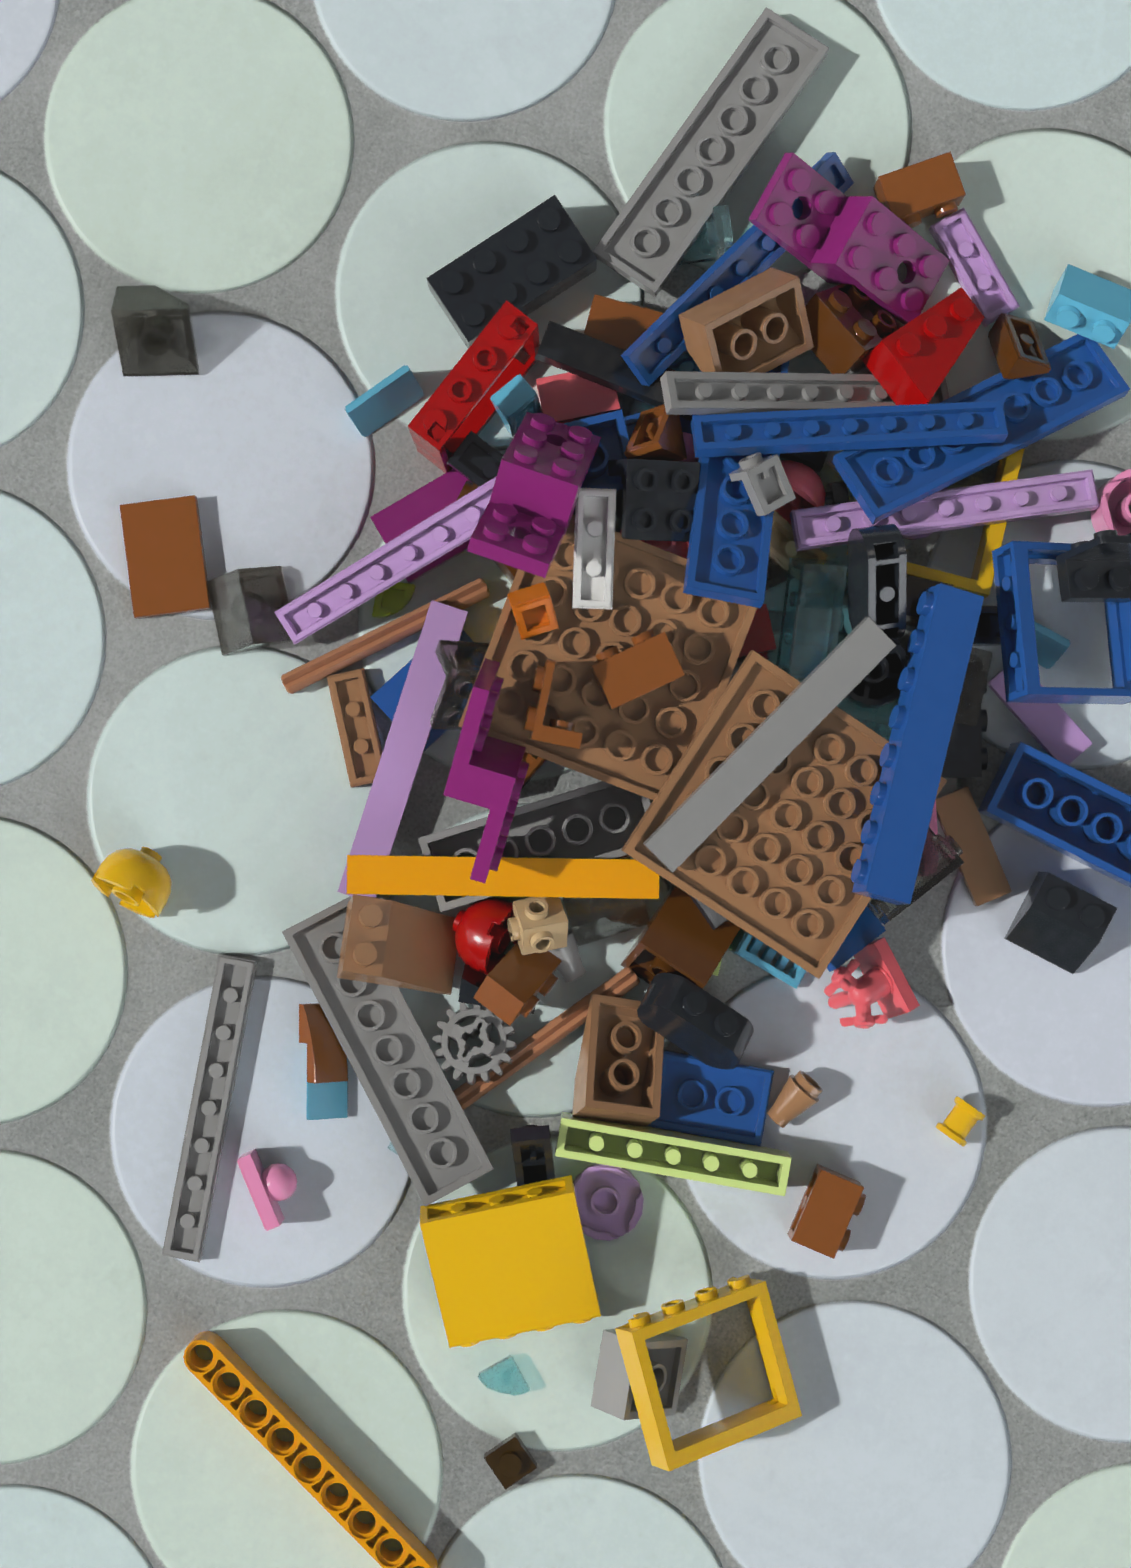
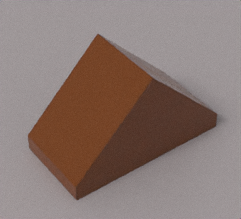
M664 404L641 412L624 452L627 459L682 461L687 459L680 415H666Z

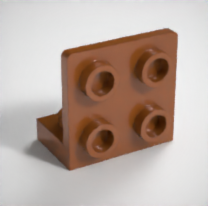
M547 659L544 667H536L532 691L539 692L536 707L528 706L524 730L531 731L529 738L531 740L580 749L583 733L574 732L575 723L550 719L549 726L543 725L556 663L555 660Z

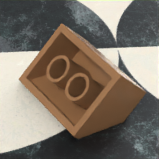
M770 268L678 315L687 351L701 372L766 373L814 348L800 279L798 276L775 268Z

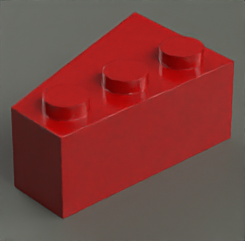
M961 287L881 340L863 362L896 405L928 404L985 317Z

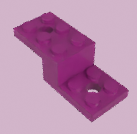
M795 153L784 154L748 221L827 283L855 285L904 325L921 314L950 261L875 197L844 195ZM796 198H799L803 204V212L798 219L795 218L792 210V205ZM903 262L907 268V275L904 281L900 282L897 269Z
M527 412L501 459L490 501L470 537L467 551L546 578L570 524L582 483L597 452L601 437L593 435L585 427H570L556 422L554 418L547 414Z
M485 658L473 686L443 794L447 797L490 809L470 876L471 880L482 883L486 882L489 870H498L529 767V763L522 761L526 747L488 736L494 716V707L496 701H498L504 678L497 676L500 662Z

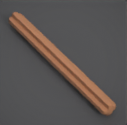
M478 578L434 601L464 610L488 598L490 591L482 578ZM431 602L283 674L281 680L286 691L293 694L326 678V676H330L421 631Z
M630 967L624 968L518 1044L517 1049L508 1051L506 1054L511 1057L513 1062L512 1064L502 1062L499 1065L503 1075L499 1076L492 1071L489 1073V1083H485L481 1076H476L474 1085H470L467 1081L455 1089L453 1092L462 1109L464 1110L586 1023L592 994L621 998L639 985L640 980L633 969Z

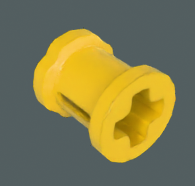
M956 1096L954 1099L956 1105L944 1122H938L935 1127L964 1147L967 1143L965 1138L978 1120L983 1121L985 1115Z

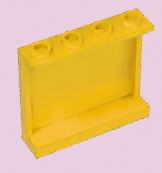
M572 1175L429 1204L426 1207L420 1206V1227L449 1348L456 1346L471 1347L480 1341L494 1338L509 1339L519 1333L533 1330L547 1331L554 1326L571 1322L577 1324L586 1323L592 1318L601 1316Z

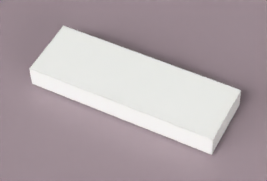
M580 489L575 505L572 609L612 610L616 489Z

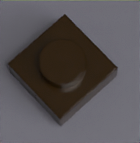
M516 1432L484 1454L485 1461L505 1490L537 1468V1462Z

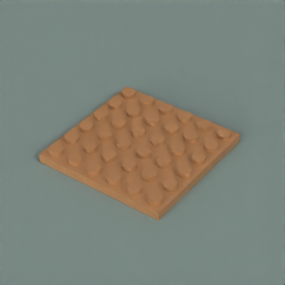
M572 515L568 529L546 578L518 569L509 591L510 593L544 582L552 600L559 628L521 640L508 596L483 659V662L485 658L500 662L497 676L504 678L498 701H496L494 707V716L488 736L526 747L525 752L654 800L728 686L757 608L683 593L686 558L639 540L623 539L621 533L615 531L612 610L572 609L575 515ZM652 628L655 635L665 631L685 675L610 710L590 666L598 663L595 655L614 646H617L619 652H622L634 646L631 638ZM547 659L555 660L556 663L543 725L549 726L550 719L575 723L574 732L583 733L580 749L529 739L531 731L524 730L528 706L536 707L539 692L532 691L536 667H544ZM471 694L469 696L460 723L458 725L459 727L463 726Z
M752 650L739 667L621 850L820 979L871 900L870 897L852 892L854 882L851 881V873L856 860L861 857L864 845L861 843V832L865 822L870 820L873 805L870 803V795L873 786L880 779L882 766L879 764L880 754L884 745L889 742L888 740L836 706L673 873L643 844L801 683ZM943 777L940 779L936 798L947 782Z

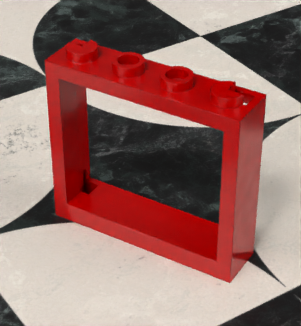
M507 300L408 425L417 451L444 473L452 469L447 464L449 458L446 449L454 454L470 431L479 435L497 412L490 400L491 396L515 376L521 374L524 378L537 361L535 357L540 347L538 324ZM521 350L530 355L525 364H522L515 358Z

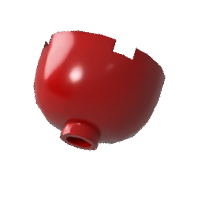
M488 897L474 902L466 911L461 910L457 914L453 923V931L456 932L455 944L458 955L465 964L488 975L505 956L504 952L511 940L507 928V918H512L513 903L496 897Z

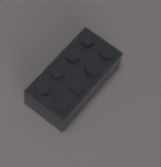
M554 195L426 279L430 292L467 348H469L506 300L527 316L595 272L597 269V258L556 195Z

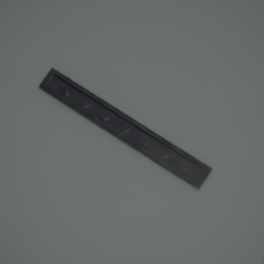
M552 321L548 323L535 357L536 360L655 407L664 404L660 381L661 376L665 371H675L667 368L650 386L641 385L621 357L625 350ZM680 415L682 418L692 420V415ZM829 451L780 453L779 456L803 463L811 469L820 472Z

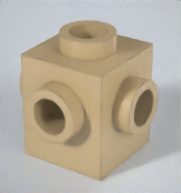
M529 897L513 901L512 918H507V928L511 941L517 940L522 955L543 953L567 947L568 919L560 897Z

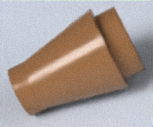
M800 1070L795 1076H789L767 1114L776 1124L784 1128L790 1121L819 1101L818 1096L823 1090L814 1079Z

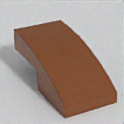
M299 1004V1043L307 1044V1082L317 1084L348 1081L347 1056L320 1004Z

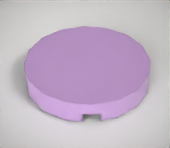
M595 1164L586 1167L575 1177L573 1183L584 1234L593 1239L610 1241L630 1232L636 1226L642 1215L644 1198L639 1182L629 1170Z

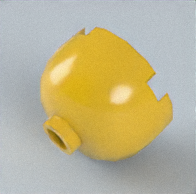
M142 847L140 851L132 848L116 850L106 857L91 879L93 885L108 898L113 893L121 899L119 905L149 918L160 915L170 896L172 883L167 869L160 863L162 857L147 847Z

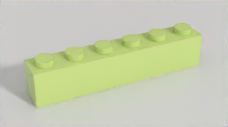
M562 1112L555 1148V1156L780 1196L786 1195L792 1159L789 1153L784 1150L647 1126L572 1117V1113Z

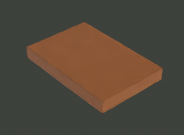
M192 495L120 505L134 618L140 619L211 609L197 497Z

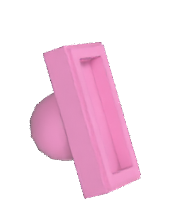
M253 1149L244 1153L237 1163L263 1226L268 1231L280 1226L285 1218L278 1201L286 1200L293 1195L297 1187V1178L292 1168L286 1164H271L264 1169L257 1150Z

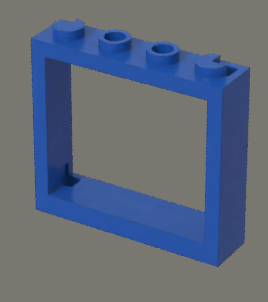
M1011 541L992 551L1006 702L1121 705L1131 702V601L1104 602L1113 688L1041 687L1029 564L1057 565L1056 556L1071 550L1070 545L1072 543Z

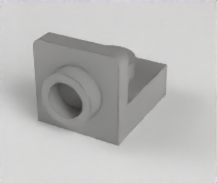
M760 452L754 453L741 459L738 462L740 468L729 473L731 481L742 480L757 516H765L796 499L778 455L762 457Z

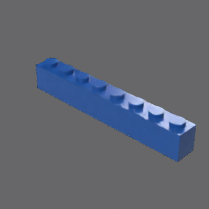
M940 583L926 589L918 600L916 612L920 616L917 628L912 631L907 644L910 657L908 665L902 670L898 681V689L901 690L898 705L894 706L889 717V727L892 730L889 742L884 745L880 754L879 764L882 766L880 779L873 786L870 795V803L873 805L870 820L865 822L861 832V843L864 845L861 857L856 860L851 873V881L854 882L853 893L895 905L911 903L984 596Z

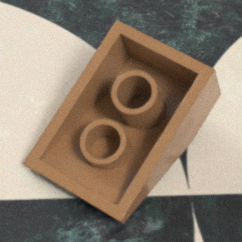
M354 894L347 904L337 978L451 995L457 954L455 944L456 932L453 931L455 917L392 900Z
M598 994L591 995L575 1076L572 1117L644 1127L660 1117L664 1037L643 1024L639 1019L637 1009L641 1001Z

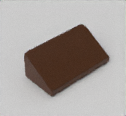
M1001 313L990 329L988 338L1002 377L1004 379H1016L1049 373L1051 366L1034 323L1013 315Z

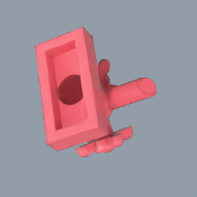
M885 937L874 940L854 955L855 959H852L846 967L840 966L835 969L831 977L832 982L824 989V993L830 997L828 1005L831 1008L838 1009L851 1004L855 1006L856 1016L840 1018V1024L844 1027L854 1025L856 1028L868 1029L873 1027L875 1023L884 1024L888 1021V1018L911 1012L920 1006ZM859 967L863 975L856 979L852 976V973ZM838 988H842L844 990L842 992L833 994ZM878 1002L884 1015H871V1005Z

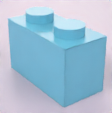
M1068 264L1053 290L1044 320L1115 349L1131 322V289Z

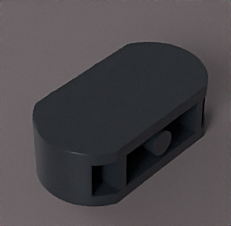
M895 524L855 528L851 530L848 537V614L851 628L853 630L865 617H870L891 640L902 638L906 631L907 553L902 534Z
M659 973L653 977L637 1009V1015L643 1024L702 1063L718 1069L729 1070L738 1066L754 1032L753 1025L746 1017L687 978L672 973Z

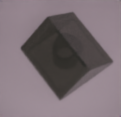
M282 566L236 569L207 581L222 656L292 641L274 613L289 603Z
M627 854L614 859H630V856ZM562 897L578 946L648 925L650 922L644 899Z

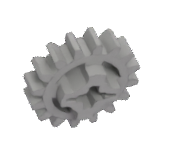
M460 1002V1012L457 1014L448 1009L446 1013L450 1020L447 1023L438 1021L436 1024L443 1031L442 1035H436L432 1038L435 1043L442 1047L434 1052V1056L436 1058H446L441 1068L445 1072L454 1068L452 1078L456 1081H459L464 1074L467 1075V1081L470 1085H474L476 1076H481L485 1083H489V1073L492 1071L499 1076L503 1075L499 1065L502 1062L508 1064L513 1062L511 1057L506 1054L507 1050L517 1049V1044L508 1040L509 1036L516 1033L513 1026L503 1027L505 1024L503 1020L495 1017V1014L490 1010H483V1007L479 1005H473V1009H469L465 1003ZM476 1018L473 1024L464 1027L459 1026L461 1022L467 1019ZM493 1025L499 1033V1046L491 1041L490 1033ZM479 1034L483 1045L481 1048L474 1046L470 1051V1046L466 1043L469 1037L475 1039ZM450 1039L457 1042L459 1047L456 1060L450 1050ZM484 1058L491 1059L490 1062L483 1066L473 1067L478 1060Z

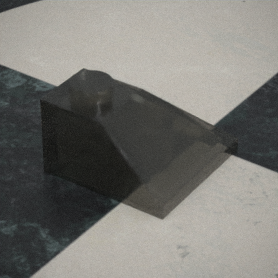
M155 285L117 286L111 314L123 377L199 375V364L189 304Z

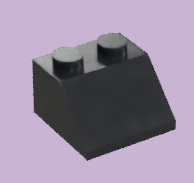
M1039 871L1004 939L1074 974L1100 943L1117 907L1049 872Z

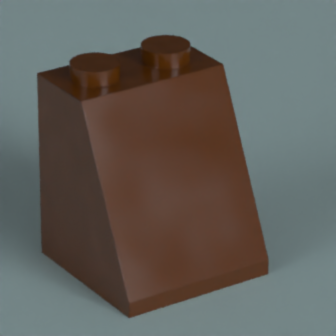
M673 885L621 963V966L632 968L636 975L648 984L651 983L656 974L672 973L687 978L703 989L740 930V927L728 921L713 930L689 894Z

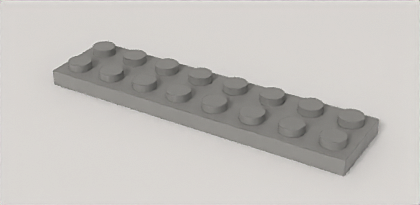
M766 7L594 248L593 253L596 258L653 297H656L826 58L829 47Z
M350 896L282 931L426 1207L494 1168L399 987L337 978L347 904L351 899Z

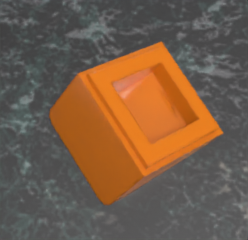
M544 582L508 593L507 596L521 640L559 628L552 600Z

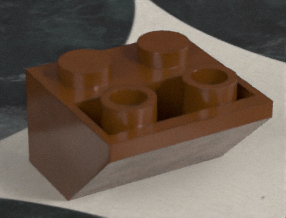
M840 284L818 292L805 306L814 346L811 350L832 374H856L866 366L863 360L880 341L899 329L896 326L895 319L888 312L883 311L875 301L853 284Z

